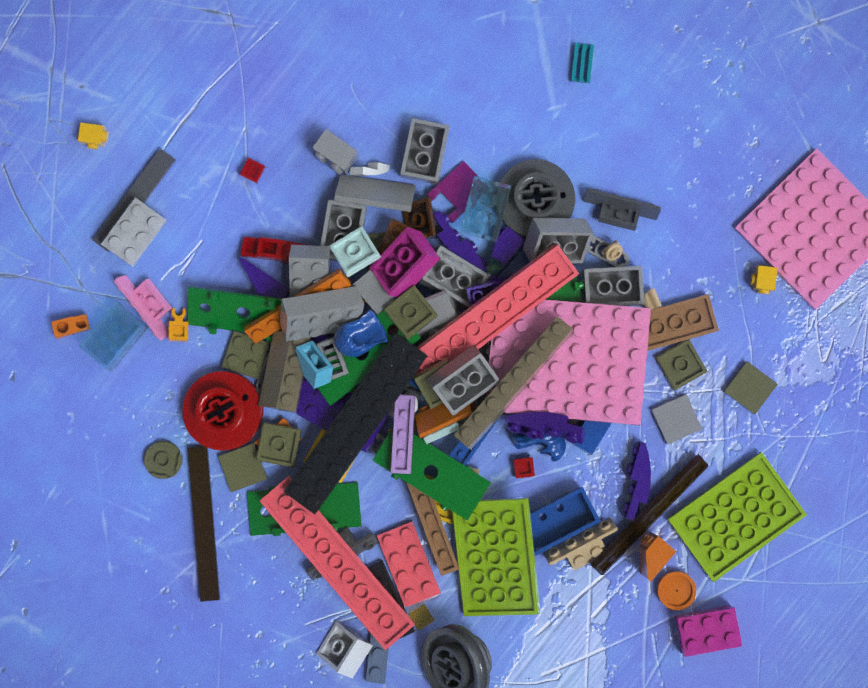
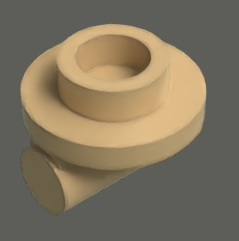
M615 240L604 248L601 254L609 261H614L621 256L623 248Z
M655 288L644 293L645 308L653 310L662 306Z

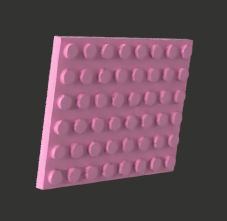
M555 300L542 301L491 339L489 365L500 381L557 316L567 323L574 333L504 413L550 412L568 416V419L641 426L651 308ZM496 384L494 387H492L490 390L486 392V397L493 391V389L498 384Z

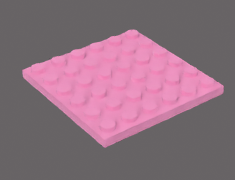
M817 148L734 228L771 267L778 268L777 273L814 310L868 259V199Z

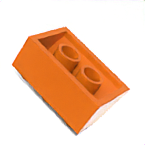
M475 400L454 416L444 403L433 409L429 405L419 409L420 413L415 415L420 438L471 416L478 408Z
M652 532L649 534L645 533L639 540L641 544L638 546L640 572L650 582L677 552Z

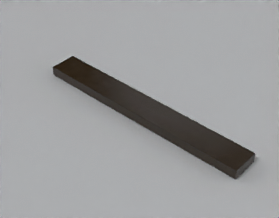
M205 446L188 448L200 602L220 600L209 452Z
M697 454L590 564L601 576L708 468L709 465Z

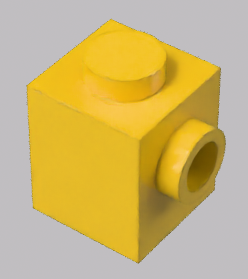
M80 122L78 142L82 145H87L86 148L98 150V147H104L109 138L107 128L103 125Z
M756 266L754 274L752 273L750 278V285H753L752 290H758V294L769 295V292L775 291L778 268Z

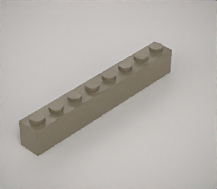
M557 316L458 429L454 436L469 449H472L574 333L573 329Z

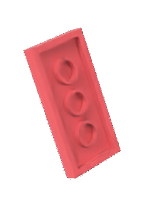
M413 521L377 535L405 608L441 593Z

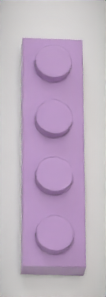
M400 395L395 402L391 473L411 474L415 396Z

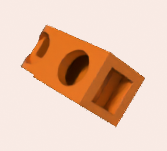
M87 314L51 322L54 336L57 340L91 330Z

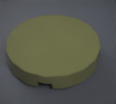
M159 441L152 444L144 455V465L151 476L158 479H168L175 476L183 464V456L180 449L169 441Z

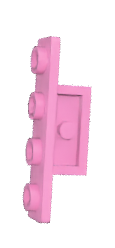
M126 275L116 278L114 282L117 288L129 300L130 305L136 309L141 319L150 327L154 336L160 341L167 338L168 328L161 318L172 307L153 282L148 278L136 288Z

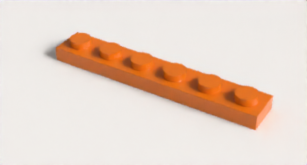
M338 269L294 297L348 288L351 286V282ZM281 305L244 327V332L255 344L281 329Z

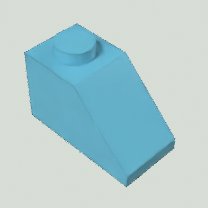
M310 341L297 346L295 350L303 375L311 386L315 389L330 383L333 366L316 344Z

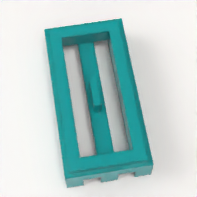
M575 43L571 82L590 83L594 51L593 44ZM578 49H582L579 78H575ZM586 49H588L589 57L586 79H584L583 73L585 64Z

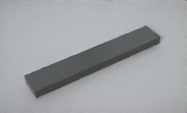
M160 148L92 241L109 252L110 250L101 245L100 242L134 197L145 204L176 159Z

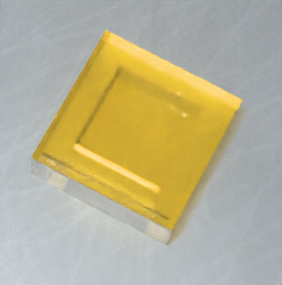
M425 603L408 613L418 630L435 621Z

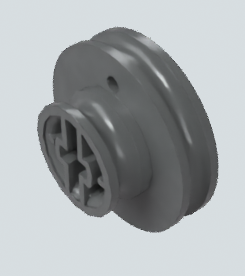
M539 159L526 160L513 166L503 176L497 190L496 207L503 224L519 236L526 238L533 218H570L575 207V190L569 176L556 164ZM529 184H531L529 190H524ZM533 193H537L538 197H545L540 199L539 204L535 203V199H529L532 198ZM560 193H565L566 197L560 198Z
M448 624L433 630L427 635L422 646V665L431 688H489L492 658L486 644L479 637L458 624Z

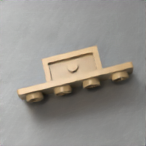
M611 518L603 520L592 528L586 529L556 547L550 548L543 554L550 566L568 558L575 571L594 561L606 549L602 539L616 532L618 528Z

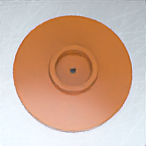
M672 571L660 579L657 586V594L662 604L667 608L683 610L689 607L695 600L696 585L693 579L686 573Z

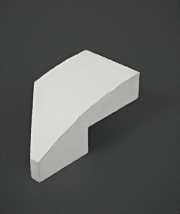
M374 162L368 163V167H351L350 175H379L388 172L390 165Z

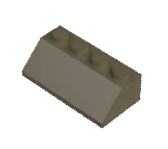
M282 331L273 333L258 406L297 414L304 375L295 349L297 346L310 342L312 337L296 341H285Z

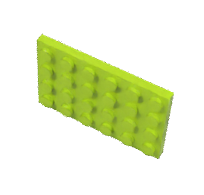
M760 452L667 520L714 583L803 519L807 514L764 454Z
M529 499L480 500L468 521L453 512L464 616L538 615L540 613Z

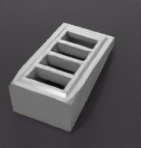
M334 336L318 342L317 347L329 362L339 358L340 362L332 364L333 369L342 366L341 370L332 372L331 380L349 374L344 357L335 346ZM330 344L334 345V347L325 350L324 348L325 346ZM336 351V355L327 357V354Z

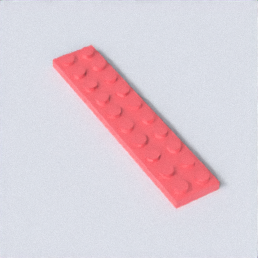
M557 243L553 244L417 346L428 357L416 374L445 358H448L450 362L473 344L477 349L481 348L579 274Z
M288 476L260 500L261 504L384 650H387L409 631L415 623L320 511L313 514L284 493V490L292 480L291 476Z

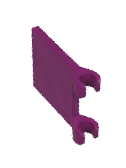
M463 161L427 194V197H431V201H433L442 193L456 208L448 217L451 223H454L490 188Z

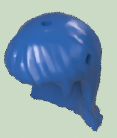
M369 310L360 319L341 325L335 332L334 342L342 355L358 357L371 350L375 345L388 342V338L379 318L372 310Z
M525 434L512 436V441L517 449L533 445H543L545 448L540 454L550 455L553 462L560 460L566 449L565 439L560 437L554 438L548 434H545L543 440L539 438L532 439Z

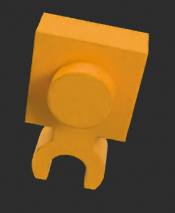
M172 308L171 317L174 321L168 322V341L188 342V322L183 321L186 315L185 308L182 309V315L180 316L176 315L175 308Z

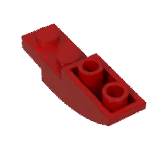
M244 237L241 256L289 264L291 245L306 244L264 237Z

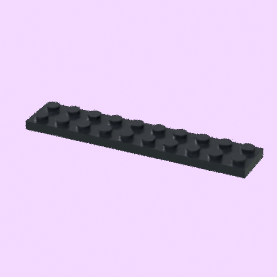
M395 333L286 487L284 493L313 514H316L428 355L398 333Z

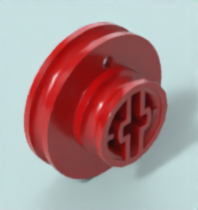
M218 371L202 376L190 387L185 396L182 411L183 420L189 434L199 444L213 450H231L245 445L256 435L263 420L264 407L258 406L260 394L257 393L251 381L236 373ZM244 394L248 395L247 401L243 398ZM210 400H213V401H211V402L209 403V405H208L210 409L206 410V409H207V404H208V402H209ZM233 404V407L223 412L224 415H217L210 420L208 419V416L221 410L219 406ZM217 422H225L224 425H215Z

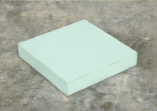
M362 226L329 245L347 277L381 258Z
M468 418L425 436L426 444L457 431Z

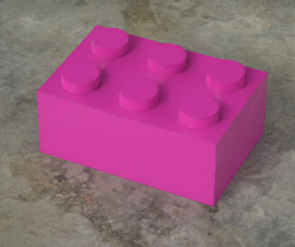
M407 227L382 253L381 258L376 260L369 268L387 294L398 298L413 285H416L439 261L440 257L421 231Z
M732 605L674 616L681 653L684 657L742 646L736 611Z

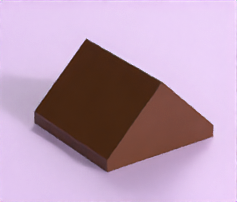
M431 197L413 201L411 212L402 211L404 224L427 234L426 240L436 238Z

